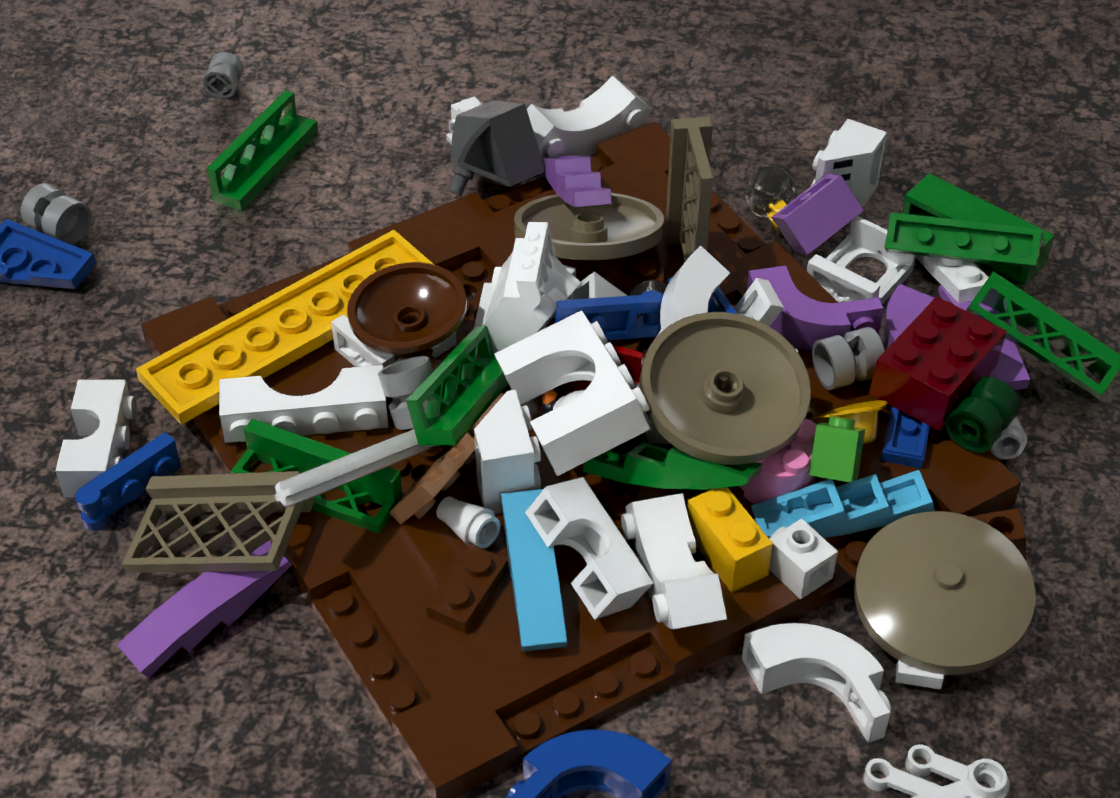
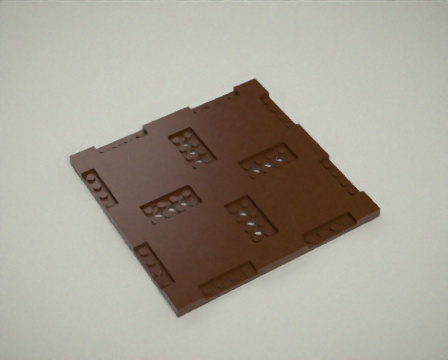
M652 122L597 144L596 156L591 157L590 161L591 171L600 172L602 188L611 189V193L645 200L655 205L663 213L664 234L661 241L644 252L622 258L666 261L662 294H664L668 285L667 280L678 272L684 264L680 244L667 245L665 239L670 136L656 122ZM546 176L484 200L474 192L347 242L348 252L351 253L384 234L395 230L434 265L447 269L461 281L466 295L474 296V298L467 300L465 318L456 330V345L436 357L437 360H444L474 329L484 283L492 282L495 267H502L513 252L516 239L514 234L515 213L523 205L542 197L555 195L556 192ZM712 190L707 252L730 272L719 287L733 308H735L747 291L750 270L779 266L787 267L794 285L807 297L825 303H838L777 241L767 245ZM345 255L219 305L212 296L143 322L141 327L146 346L153 357L156 358ZM643 313L637 314L636 320L643 316ZM554 318L546 326V328L554 324ZM655 337L644 338V359L645 352ZM332 340L263 380L271 389L281 394L304 396L317 393L330 386L337 379L342 368H352L355 366L335 350L334 341ZM794 347V349L798 350V354L808 372L811 388L809 406L815 411L814 417H819L840 407L879 400L869 395L872 379L858 382L855 379L852 385L827 390L823 387L816 374L812 351ZM391 353L394 355L395 361L404 355ZM461 362V370H460V377H459V379H461V374H462V366H463V363H462V362ZM508 384L501 393L505 394L507 391L512 390L510 385ZM542 394L520 405L528 406L531 421L539 417V405L542 401ZM386 397L389 428L304 435L303 437L352 454L413 429L400 430L395 428L389 410V404L393 401V398ZM218 404L196 416L193 420L226 473L230 474V471L247 450L246 441L225 443ZM887 404L878 411L877 437L874 441L863 445L857 480L876 474L879 483L919 470L932 499L935 511L953 512L969 517L1002 511L1015 504L1021 482L989 450L985 453H973L958 446L950 438L946 426L940 431L931 426L929 427L922 469L881 461L891 405ZM532 425L531 430H528L530 437L536 436ZM644 432L634 437L630 449L618 446L614 448L629 452L642 441L648 443L646 433ZM540 442L541 461L534 462L539 469L541 489H544L546 486L583 477L624 539L621 515L627 514L625 506L630 503L683 493L687 510L689 499L711 490L662 489L622 483L583 472L584 463L557 476ZM652 444L668 450L674 447L672 444ZM450 445L437 446L388 466L400 471L403 496L417 482L414 479L423 475ZM476 458L468 465L466 464L458 469L461 473L460 476L444 492L442 490L438 492L434 497L436 500L435 504L420 519L413 514L400 524L390 516L379 534L312 509L310 512H300L284 556L292 564L288 569L292 578L430 797L457 798L522 764L523 758L546 741L563 734L586 730L742 648L745 634L768 626L789 623L854 589L856 571L862 552L873 536L885 526L824 538L838 551L833 578L801 600L770 570L768 576L731 593L719 577L727 619L677 629H670L663 622H657L648 590L631 608L594 620L571 584L587 566L585 559L576 549L568 545H555L554 553L567 646L521 652L509 560L508 571L466 634L427 617L426 606L467 548V545L457 534L437 517V508L440 502L448 496L462 502L483 507L477 487ZM255 460L248 471L251 473H263L273 469L271 465ZM817 477L816 483L825 481L827 478ZM833 480L835 487L850 483ZM740 486L728 487L756 522L751 507L755 504L743 496L744 491ZM336 488L320 494L321 498L329 501L346 497L344 491ZM623 490H631L638 495L634 498L619 496L618 493ZM368 502L357 506L359 512L373 517L377 515L382 505L375 502ZM273 513L265 518L264 521L267 525H270L282 517L284 513ZM503 513L495 514V517L500 521L499 534L495 541L484 550L508 559ZM625 539L631 550L636 555L633 540ZM696 547V552L692 554L695 562L705 561L708 568L717 574Z

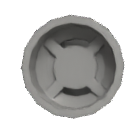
M48 183L38 184L30 189L21 205L22 220L27 225L71 245L76 244L84 237L91 224L92 215L90 208L86 204L72 196H68L62 190Z
M865 327L846 332L844 337L835 335L815 341L812 349L813 364L823 387L827 390H834L852 385L855 379L858 382L872 379L876 361L885 350L877 332L871 327Z
M427 356L401 360L383 368L378 373L384 395L393 398V401L389 404V410L397 429H413L406 400L433 372L430 359ZM428 400L423 403L425 413L427 412Z

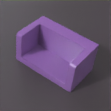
M826 174L771 218L792 249L797 253L808 255L862 213L864 209L841 175Z

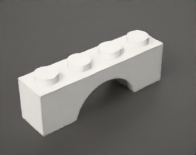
M383 365L342 368L339 376L330 386L317 393L304 396H290L276 392L264 382L261 376L219 379V416L225 443L245 442L244 429L251 419L300 436L389 428L386 396L378 377V373L383 369Z

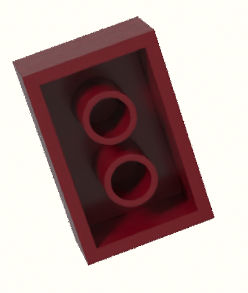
M936 296L878 357L869 395L879 400L887 401V404L940 431L945 426L948 414L963 399L965 393L974 382L981 377H987L997 366L1007 330Z

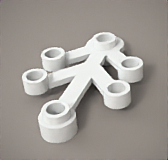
M914 745L909 749L905 761V766L909 773L892 767L888 761L881 758L870 760L866 765L864 782L870 789L884 791L891 787L913 796L910 798H1006L1010 788L1006 771L998 762L991 759H979L967 766L935 754L931 748L925 745ZM921 757L928 762V764H918L913 760V758ZM880 771L885 774L886 778H876L871 772ZM934 772L955 783L940 786L920 777H926ZM978 782H986L992 788L984 787Z

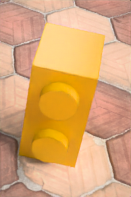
M728 487L711 489L688 500L687 514L696 541V547L715 572L718 573V576L731 593L769 575L773 543Z

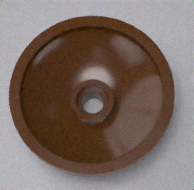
M422 262L401 263L373 273L357 286L348 302V321L354 335L363 344L372 349L394 354L416 353L440 344L459 328L466 315L467 298L461 281L447 269Z

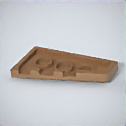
M503 393L496 397L456 445H450L391 509L389 514L397 522L402 524L413 514L420 519L435 504L436 500L434 497L440 490L444 492L460 476L461 473L458 469L464 462L468 465L475 459L474 429L503 397Z

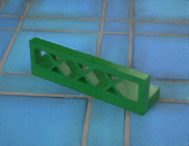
M285 90L206 168L212 201L242 211L318 133L317 121L297 114L294 92ZM284 109L285 115L281 118L282 111ZM226 167L224 176L221 179L220 172Z
M890 212L884 248L886 252L1037 269L1040 250L1044 248L1045 238L1043 230L1040 228Z
M992 272L966 309V311L1007 330L1006 338L1098 399L1103 395L1120 369L1119 353L995 272ZM984 301L1001 313L992 314L979 305ZM1016 323L1034 335H1023L1018 331ZM1049 345H1051L1067 357L1058 358L1057 356L1051 353ZM1083 367L1101 378L1100 383L1098 384L1087 377Z
M476 326L406 400L418 445H456L508 385L507 379L493 353L487 326ZM477 350L480 356V359L478 361L476 360ZM461 362H462V363H463V366H462V374H461V379H459V377H460V370H461ZM444 381H446L444 398H442ZM428 400L427 412L425 413L423 403Z
M251 419L244 429L247 450L230 471V474L251 473L248 470L255 460L271 465L273 470L268 472L299 471L301 474L351 453ZM386 467L337 487L336 489L344 491L346 495L344 498L329 501L321 498L320 495L315 496L312 510L379 534L391 516L389 512L403 497L401 473L399 470ZM368 502L382 505L375 517L359 512L357 506Z

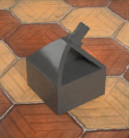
M491 100L456 115L451 145V160L455 166L452 172L455 176L448 190L449 192L462 196L468 180L472 181L473 178L481 182L511 187L545 171L524 103Z

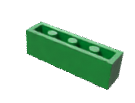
M930 173L905 195L902 214L1039 228ZM1043 230L1045 242L1043 250H1040L1037 269L989 263L983 264L1026 285L1047 263L1055 235Z

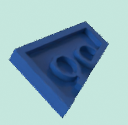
M5 219L0 225V283L76 289L97 263L93 253L9 219Z

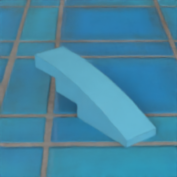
M919 470L879 483L876 474L835 487L833 479H827L751 506L758 526L768 538L777 529L789 527L801 518L819 535L826 538L883 527L911 514L935 511L932 499Z
M543 489L501 493L521 652L567 646L554 546H546L525 513Z

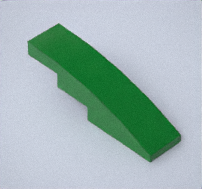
M642 441L629 452L612 448L584 462L583 472L627 484L662 489L707 490L747 485L761 472L763 464L759 462L740 465L711 463L690 456L675 446L668 450Z

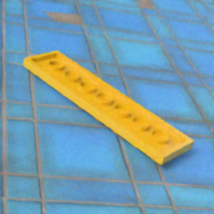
M392 230L136 368L138 380L182 425L219 404V379L261 376L264 379L332 341L331 322L343 314L348 318L347 307L349 299L357 286L368 276L396 264L409 262L433 263L399 233Z

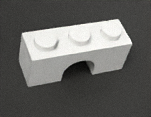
M126 380L77 381L71 412L78 435L89 437L78 440H63L56 466V475L64 497H75L78 489L122 461L123 450L129 449V421L136 418L137 402L135 396H130Z
M583 477L546 486L526 510L527 517L547 547L559 544L568 545L576 549L585 559L587 566L571 584L594 620L631 608L654 584Z

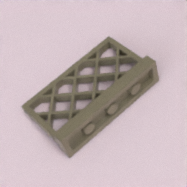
M710 116L671 120L665 239L667 245L680 244L684 263L700 246L707 251L713 176L710 169L713 125Z
M299 471L151 476L146 491L152 500L121 565L127 573L278 571L300 512H310L315 498H310L291 507H284L281 502L278 503L275 500L274 495L277 494L276 484L300 474ZM161 513L163 516H174L159 527H155ZM273 513H284L282 517L270 525H267L264 521L265 518ZM235 514H248L232 526H229L226 522ZM198 515H211L194 527L189 523ZM260 523L263 529L241 543L238 536ZM222 524L226 530L204 544L200 538ZM186 525L188 528L187 532L166 544L164 541L165 537ZM270 539L273 541L267 556L250 555L251 552ZM234 540L237 547L223 556L212 557L211 554ZM195 541L200 546L185 557L174 556ZM160 542L162 545L161 549L147 558H141L144 551Z

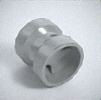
M228 52L215 54L203 79L205 90L216 98L227 99L235 93L238 81L243 73L244 67L241 60Z

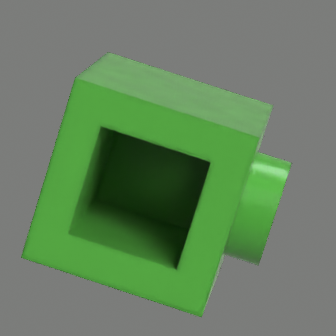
M830 416L829 423L816 424L809 475L845 482L857 480L865 429L854 427V419Z

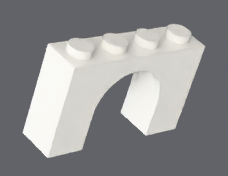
M582 310L494 354L511 389L516 390L520 405L562 384L577 380L592 381L587 389L572 401L530 421L557 476L650 430L643 414L649 411L650 408L639 387L631 390L635 387V384L628 369L624 364L621 365L611 342H607L599 323L595 321L590 324Z

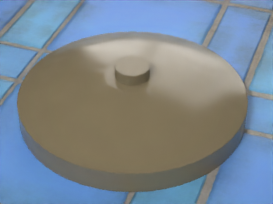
M611 193L612 204L574 207L555 194L533 200L518 209L514 216V234L516 238H525L528 222H548L557 258L573 260L615 259L644 252L658 244L664 234V216L655 205L628 195Z
M727 312L695 314L678 320L664 329L654 339L645 355L639 382L640 390L650 408L646 414L655 429L670 444L700 460L723 465L757 462L784 449L800 430L809 408L811 395L810 380L806 367L797 351L782 335L760 321Z
M944 511L911 514L897 519L882 528L873 536L862 552L854 584V596L858 614L864 627L875 642L888 654L911 667L943 675H961L982 671L1008 657L1019 646L1027 633L1036 602L1035 585L1030 568L1020 551L1006 536L978 519Z

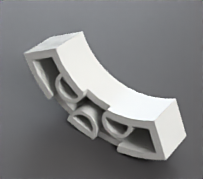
M611 76L595 93L581 101L580 107L564 112L561 108L544 109L533 104L527 108L541 158L570 155L591 156L596 154L597 144L639 128L653 110L635 92L614 76Z
M683 493L636 501L625 506L627 514L621 515L624 537L626 540H633L636 556L654 582L648 589V593L653 603L657 622H663L670 629H677L727 619L718 573L712 572L705 561L695 562L692 556L696 552V541L688 518Z

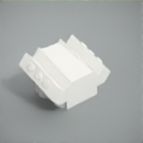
M528 222L525 238L515 239L513 252L502 267H495L492 282L484 283L474 328L476 326H487L494 354L545 329L555 317L556 301L568 300L581 284L557 259L548 222ZM477 350L476 360H479V359H480V356H479V352H478V350Z

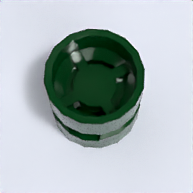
M981 377L974 382L965 393L963 399L948 414L945 420L946 430L950 438L966 451L985 453L993 447L1000 438L1002 431L1007 429L1021 409L1020 399L1012 387L1004 381L994 377Z

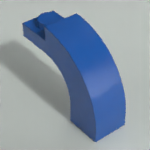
M607 730L575 731L552 738L523 758L524 781L520 780L511 788L506 798H561L566 794L581 790L600 791L615 798H658L670 785L672 760L648 743L624 733Z

